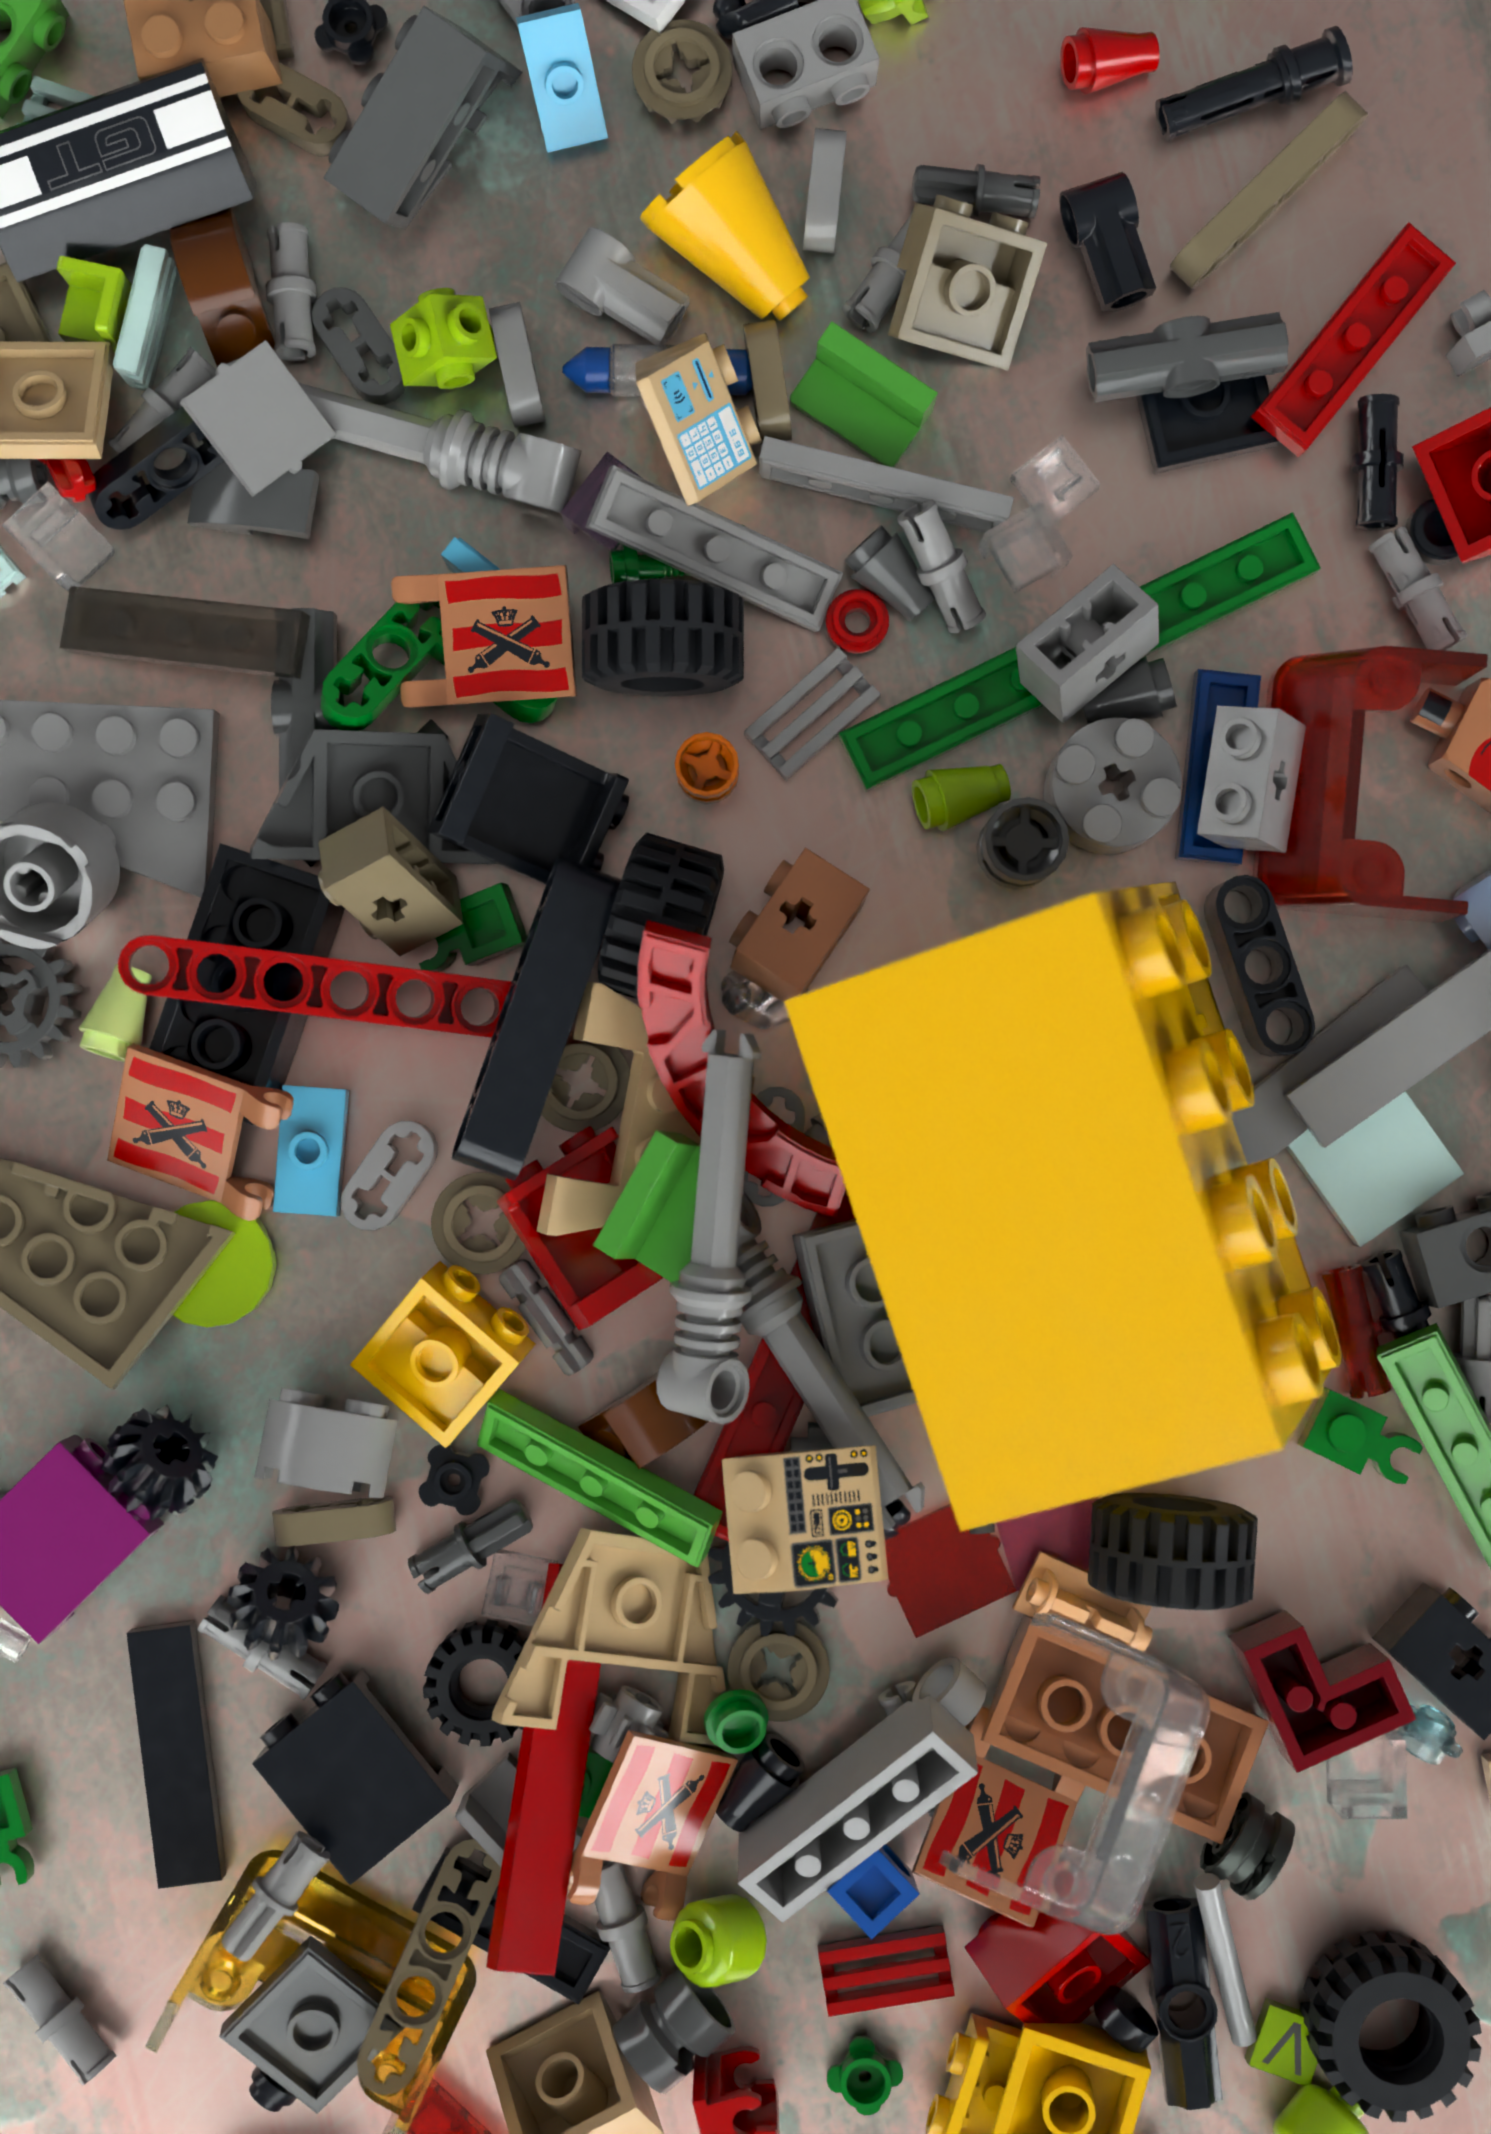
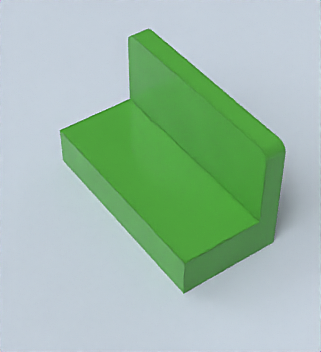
M831 321L817 342L815 360L790 395V404L875 463L895 468L932 414L938 392Z
M656 1130L593 1246L613 1259H636L670 1282L679 1280V1271L691 1261L700 1145L681 1133Z

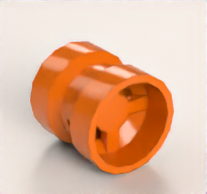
M710 732L698 733L685 740L677 751L675 769L678 785L687 797L698 803L713 804L730 796L737 786L739 777L738 756L730 741L719 734Z

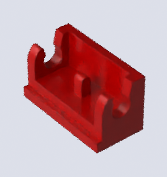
M739 2046L713 2053L708 2057L695 2054L692 2104L700 2134H780L779 2097L775 2080L755 2079L752 2083L742 2084L735 2079L733 2074L736 2067L740 2064H752L760 2059L759 2049L753 2046Z

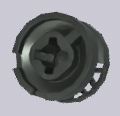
M1248 1792L1242 1793L1223 1844L1221 1845L1213 1841V1846L1208 1842L1204 1844L1200 1856V1868L1205 1870V1873L1217 1875L1219 1880H1229L1230 1888L1247 1901L1254 1900L1268 1889L1283 1868L1292 1849L1295 1837V1824L1277 1811L1270 1815L1265 1812V1804Z

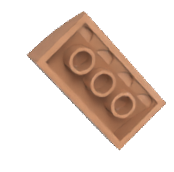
M1023 1614L999 1678L981 1740L1222 1845L1269 1721L1257 1714Z

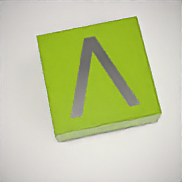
M1265 1997L1255 2026L1257 2039L1252 2045L1248 2046L1244 2057L1247 2064L1303 2086L1311 2084L1318 2061L1312 2053L1306 2038L1309 2032L1304 2024L1303 2015L1299 2009Z

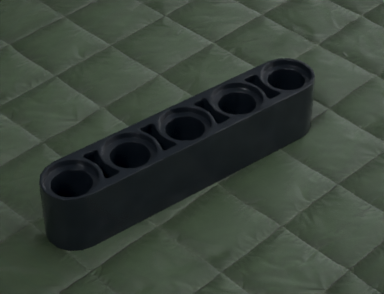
M558 856L545 885L453 1148L452 1160L513 1181L518 1177L601 946L621 882L620 878Z

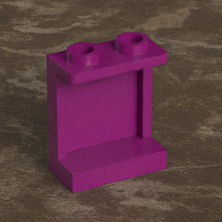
M76 1434L58 1442L0 1500V1606L38 1644L58 1631L75 1614L74 1611L143 1542L164 1525L159 1517L151 1521L145 1505L141 1504L136 1510L126 1512L129 1497L124 1492L108 1493L109 1482L114 1478V1475L100 1469L103 1464V1457L108 1452L95 1440L88 1437L83 1440Z

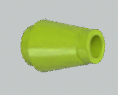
M1001 764L932 769L925 772L924 778L916 779L912 782V798L921 825L925 829L938 827L939 830L944 832L997 806L999 803L1009 801L1011 798V787L1006 770Z

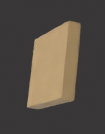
M0 341V459H102L114 370L112 364L115 356L110 342Z

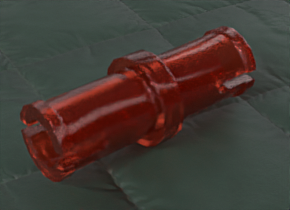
M1361 1264L1349 1265L1347 1270H1345L1344 1266H1340L1320 1273L1321 1279L1324 1281L1350 1386V1397L1353 1399L1363 1398L1364 1392H1367L1368 1397H1374L1392 1390L1391 1382L1388 1381V1377L1376 1356L1377 1347L1380 1346L1378 1335L1383 1333L1380 1319L1373 1318L1362 1276L1363 1269Z

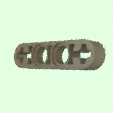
M1346 91L1341 93L1185 245L1170 264V269L1191 290L1195 289L1353 135L1364 122L1368 113Z
M475 1839L459 1842L445 1856L360 2045L356 2059L358 2075L364 2086L374 2093L382 2095L397 2093L405 2088L415 2075L498 1886L501 1867ZM474 1850H478L484 1854L482 1866L490 1870L486 1882L475 1880L465 1897L468 1900L478 1901L476 1910L471 1916L456 1903L438 1901V1895L444 1885L455 1894L462 1878V1873L454 1868L458 1856L469 1858ZM449 1912L457 1916L462 1923V1939L457 1947L451 1951L437 1952L426 1941V1925L431 1917L437 1913ZM421 1976L428 1979L433 1985L435 1992L434 2002L429 2011L423 2015L416 2017L408 2016L400 2011L397 2005V1990L407 1978ZM389 2014L402 2026L422 2029L417 2043H413L404 2035L397 2054L398 2058L405 2063L404 2070L401 2074L390 2072L386 2076L385 2081H380L374 2078L376 2066L368 2060V2056L372 2049L384 2051L394 2031L392 2029H382L380 2025L384 2016Z

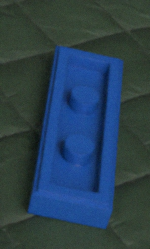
M1198 669L1194 673L1175 860L1231 866L1242 864L1243 849L1225 848L1198 835L1197 830L1217 706L1258 708L1261 675Z

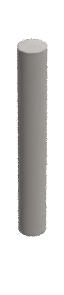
M1204 1873L1197 1876L1193 1884L1232 2042L1236 2046L1247 2047L1256 2041L1257 2034L1219 1877L1213 1873Z

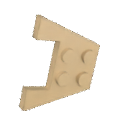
M588 982L578 1008L573 1039L634 1052L619 1138L617 1140L611 1178L608 1184L547 1174L537 1232L545 1235L559 1236L603 1227L656 1130L681 1133L699 1145L701 1142V1137L679 1112L660 1080L647 1047L648 1036L642 1017V1008L607 986L595 982ZM755 1077L752 1078L751 1092H753Z
M581 1528L493 1709L492 1720L503 1725L556 1730L568 1660L678 1672L668 1738L684 1743L716 1746L706 1733L704 1715L710 1703L720 1696L722 1691H726L723 1667L718 1666L716 1662L712 1629L717 1628L712 1584H709L708 1579L710 1576L708 1554L697 1568L641 1536Z

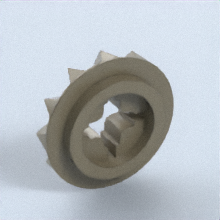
M687 19L671 20L661 34L653 29L650 30L640 41L634 53L632 77L635 91L643 100L649 113L655 111L666 117L671 124L677 120L692 119L698 123L703 115L714 108L720 109L729 87L732 86L733 66L728 47L713 29L700 22ZM673 52H678L680 61L683 60L688 69L697 67L699 71L692 74L691 92L689 93L686 92L685 87H681L678 79H666V77L673 74Z
M573 1031L569 1034L558 1068L564 1071L569 1069L578 1072L583 1063L587 1064L590 1056L595 1057L591 1065L593 1068L591 1079L599 1083L598 1087L606 1090V1093L602 1096L598 1093L593 1095L584 1092L579 1100H575L572 1107L569 1108L567 1104L571 1098L568 1096L571 1085L563 1081L562 1076L555 1074L541 1115L552 1125L560 1129L579 1133L589 1126L593 1130H598L610 1124L624 1108L630 1070L619 1048L573 1039Z
M486 1172L471 1173L451 1182L439 1195L432 1211L431 1230L438 1250L450 1264L461 1266L473 1274H490L509 1267L526 1250L525 1245L503 1212L499 1214L500 1218L493 1224L495 1231L498 1233L496 1237L501 1243L500 1246L493 1239L489 1240L484 1234L477 1235L474 1238L470 1236L464 1241L460 1238V1236L468 1231L467 1227L473 1222L472 1216L469 1213L471 1209L465 1201L469 1200L473 1207L477 1206L483 1212L492 1208H499L500 1206L496 1201L511 1190L505 1181V1177Z
M797 1621V1632L793 1636L787 1635L782 1622H775L769 1635L762 1636L759 1622L749 1625L732 1645L727 1673L731 1690L744 1689L756 1693L765 1703L769 1715L768 1721L784 1722L805 1715L818 1704L828 1685L830 1666L827 1652L820 1637L816 1636L801 1621ZM764 1647H767L770 1653L774 1652L780 1659L786 1658L789 1655L793 1657L800 1652V1655L795 1657V1662L789 1667L794 1690H791L787 1683L783 1684L778 1677L770 1678L768 1681L763 1679L758 1684L755 1683L761 1679V1674L767 1669Z

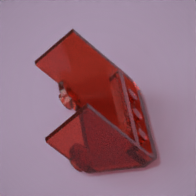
M1379 646L1295 656L1285 661L1274 671L1268 683L1266 708H1279L1306 726L1286 853L1254 850L1252 876L1257 877L1268 886L1277 909L1433 923L1443 922L1468 914V901L1403 896L1405 870L1399 854L1385 843L1355 839L1365 712L1390 713L1403 708L1413 700L1418 692L1420 683L1457 686L1487 667L1488 654Z

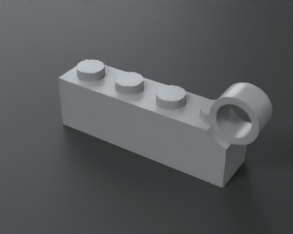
M947 1657L934 1664L918 1682L913 1693L912 1702L907 1701L798 1786L797 1789L752 1822L743 1832L739 1833L738 1884L783 1923L978 1774L974 1735L965 1726L977 1715L985 1701L987 1688L984 1682L956 1657Z

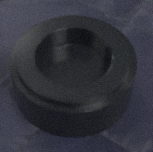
M1434 498L1427 500L1410 515L1405 527L1423 562L1431 565H1441L1452 561L1458 554Z
M1111 1985L1094 2003V2013L1101 2026L1125 2049L1134 2053H1142L1158 2036V2028L1150 2014L1134 1997L1123 1989Z

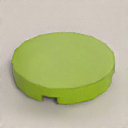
M214 1200L186 1204L174 1213L233 1231L235 1235L173 1316L183 1323L209 1328L234 1323L257 1309L272 1288L277 1266L275 1249L272 1248L271 1239L267 1235L268 1231L261 1220L257 1218L256 1220L249 1221L237 1217L222 1203Z

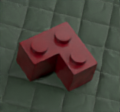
M1286 1610L1228 1636L1264 1719L1269 1721L1268 1728L1280 1754L1296 1773L1417 1720L1390 1659L1371 1643H1367L1320 1664L1303 1625Z

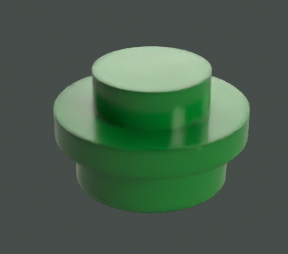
M744 1689L731 1690L721 1694L710 1703L704 1715V1727L709 1739L724 1751L732 1754L746 1753L756 1748L764 1739L769 1720L768 1710L762 1698L756 1693Z

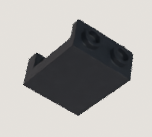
M493 713L477 714L427 832L543 885H546L558 856L600 871L604 861V854L598 851L608 828L615 830L625 815L629 804V796L624 794L629 779L618 773L605 772L513 728L514 723Z
M363 1668L348 1680L341 1671L338 1672L310 1696L316 1704L310 1711L298 1720L289 1712L271 1726L260 1737L266 1747L252 1763L306 1832L317 1839L325 1847L324 1850L330 1853V1862L349 1885L353 1884L451 1804L459 1786L444 1766L440 1767L436 1772L431 1768L369 1691L366 1683L370 1677Z

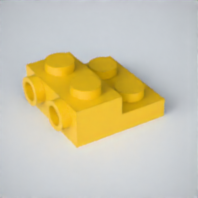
M439 1261L421 1277L351 1362L350 1366L443 1447L447 1448L534 1348L536 1343L527 1336L529 1327L521 1315L507 1307H501L496 1310L478 1294L481 1289L480 1283L470 1271L458 1265H452L448 1268Z

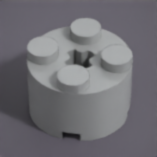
M1106 718L1098 720L1074 733L1057 752L1047 771L1043 801H1046L1061 814L1067 824L1069 843L1097 854L1116 855L1138 847L1158 833L1173 816L1181 800L1182 778L1179 762L1169 743L1145 721L1135 718ZM1106 774L1111 781L1119 779L1124 787V790L1118 794V799L1114 793L1102 795L1098 786L1106 779Z
M41 802L23 807L0 824V937L20 947L47 949L78 934L110 904L119 885L120 863L115 848L116 837L106 823L95 820L84 811L67 804Z
M281 1388L279 1400L269 1399L255 1478L263 1480L272 1478L275 1468L279 1469L277 1483L352 1495V1491L360 1492L361 1484L368 1483L370 1484L368 1497L384 1498L398 1420L388 1419L390 1406L346 1399L344 1411L324 1408L327 1395Z

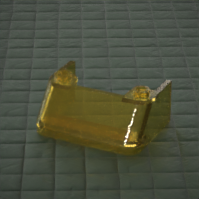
M281 1850L261 1852L249 1862L170 1996L145 2047L154 2053L158 2052L188 1998L213 2011L225 2012L238 2008L249 1997L257 1981L259 1980L263 1983L310 1935L384 1994L415 1923L326 1873L319 1871L297 1900L298 1910L292 1916L283 1915L250 1960H239L223 1947L221 1943L222 1937L254 1895L255 1891L252 1887V1882L258 1876L264 1877L283 1854ZM425 1929L426 1941L433 1950L443 1953L457 1947ZM468 1955L416 2073L409 2084L397 2093L382 2095L374 2093L365 2087L358 2075L359 2083L364 2093L377 2104L392 2111L382 2134H406L475 1988L476 1970ZM413 1976L404 1980L399 1986L396 1995L397 2005L408 2016L413 2017L421 2016L429 2011L435 1998L433 1985L428 1979L421 1976ZM405 2027L387 2045L384 2051H381L371 2061L376 2066L375 2079L385 2081L386 2076L390 2072L402 2073L405 2063L398 2058L397 2054L404 2035L413 2043H417L422 2029Z

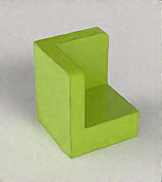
M59 256L56 269L69 284L58 335L64 342H110L115 353L132 283L121 268Z

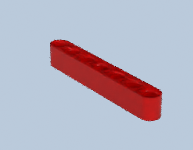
M155 935L139 936L129 941L121 950L118 959V971L124 984L131 990L144 995L489 1038L493 1036L512 982ZM145 946L160 948L165 952L169 960L167 975L156 984L143 983L132 972L131 961L133 955ZM212 954L227 956L236 967L237 977L235 983L224 992L214 993L208 991L201 985L198 979L200 963L204 958ZM286 962L299 970L302 976V987L294 998L279 1001L267 994L263 979L266 971L271 966ZM344 971L358 973L363 977L367 985L365 1000L359 1006L352 1009L339 1007L330 996L332 980ZM416 979L422 981L428 987L431 993V1002L429 1008L423 1014L417 1017H408L399 1010L396 1004V994L403 983ZM474 988L485 989L494 1000L495 1009L493 1015L488 1021L479 1025L470 1024L465 1020L461 1012L463 997Z

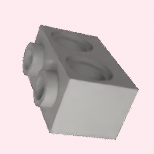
M817 0L732 33L733 64L760 130L775 124L779 128L794 126L805 120L812 110L834 101L837 105L853 103L864 97L871 87L876 85L879 56L857 0ZM837 46L846 49L852 56L845 61L834 62L825 58L822 52L827 48ZM773 69H782L790 73L793 79L783 85H774L767 82L763 75Z

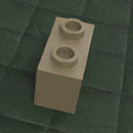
M384 807L319 841L322 871L318 873V880L324 895L335 906L342 905L359 920L368 936L372 939L379 938L399 957L463 924L457 877Z

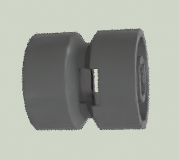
M1031 797L1013 799L999 807L980 831L976 846L978 863L985 875L1000 887L1012 890L1031 888L1055 872L1065 859L1069 845L1067 824L1059 811L1046 801Z
M679 1968L655 1988V2002L653 2004L641 2000L612 2027L616 2042L629 2064L652 2089L661 2094L668 2093L693 2070V2056L695 2054L702 2057L710 2056L736 2031L730 2013L713 1988H702L691 1983Z

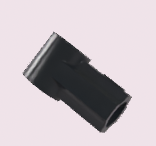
M1119 172L1062 191L1059 196V205L1065 232L1071 245L1075 249L1081 248L1102 312L1120 311L1152 296L1156 290V285L1136 229L1139 224V213L1134 190L1127 175Z

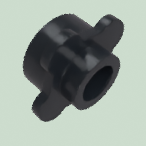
M328 0L323 11V24L316 28L314 36L321 50L326 52L337 50L348 55L353 64L364 65L373 59L374 50L372 45L378 32L386 29L388 18L385 10L380 5L373 4L370 6L366 0ZM350 23L357 25V29L353 33L345 30L346 26Z
M441 1444L433 1447L427 1457L431 1465L427 1481L419 1487L421 1501L430 1507L436 1506L439 1503L455 1507L461 1515L473 1514L481 1505L478 1491L482 1478L487 1476L490 1471L488 1459L481 1453L470 1455L461 1451H453L450 1446L445 1448ZM457 1474L460 1477V1483L455 1486L451 1485L448 1481L449 1475Z

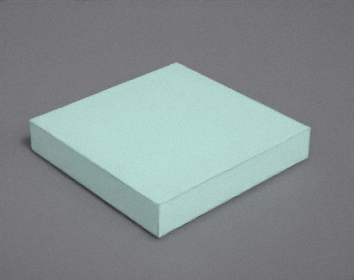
M1406 1091L1326 1148L1320 1146L1309 1129L1286 1147L1289 1154L1356 1247L1364 1246L1464 1175V1172Z

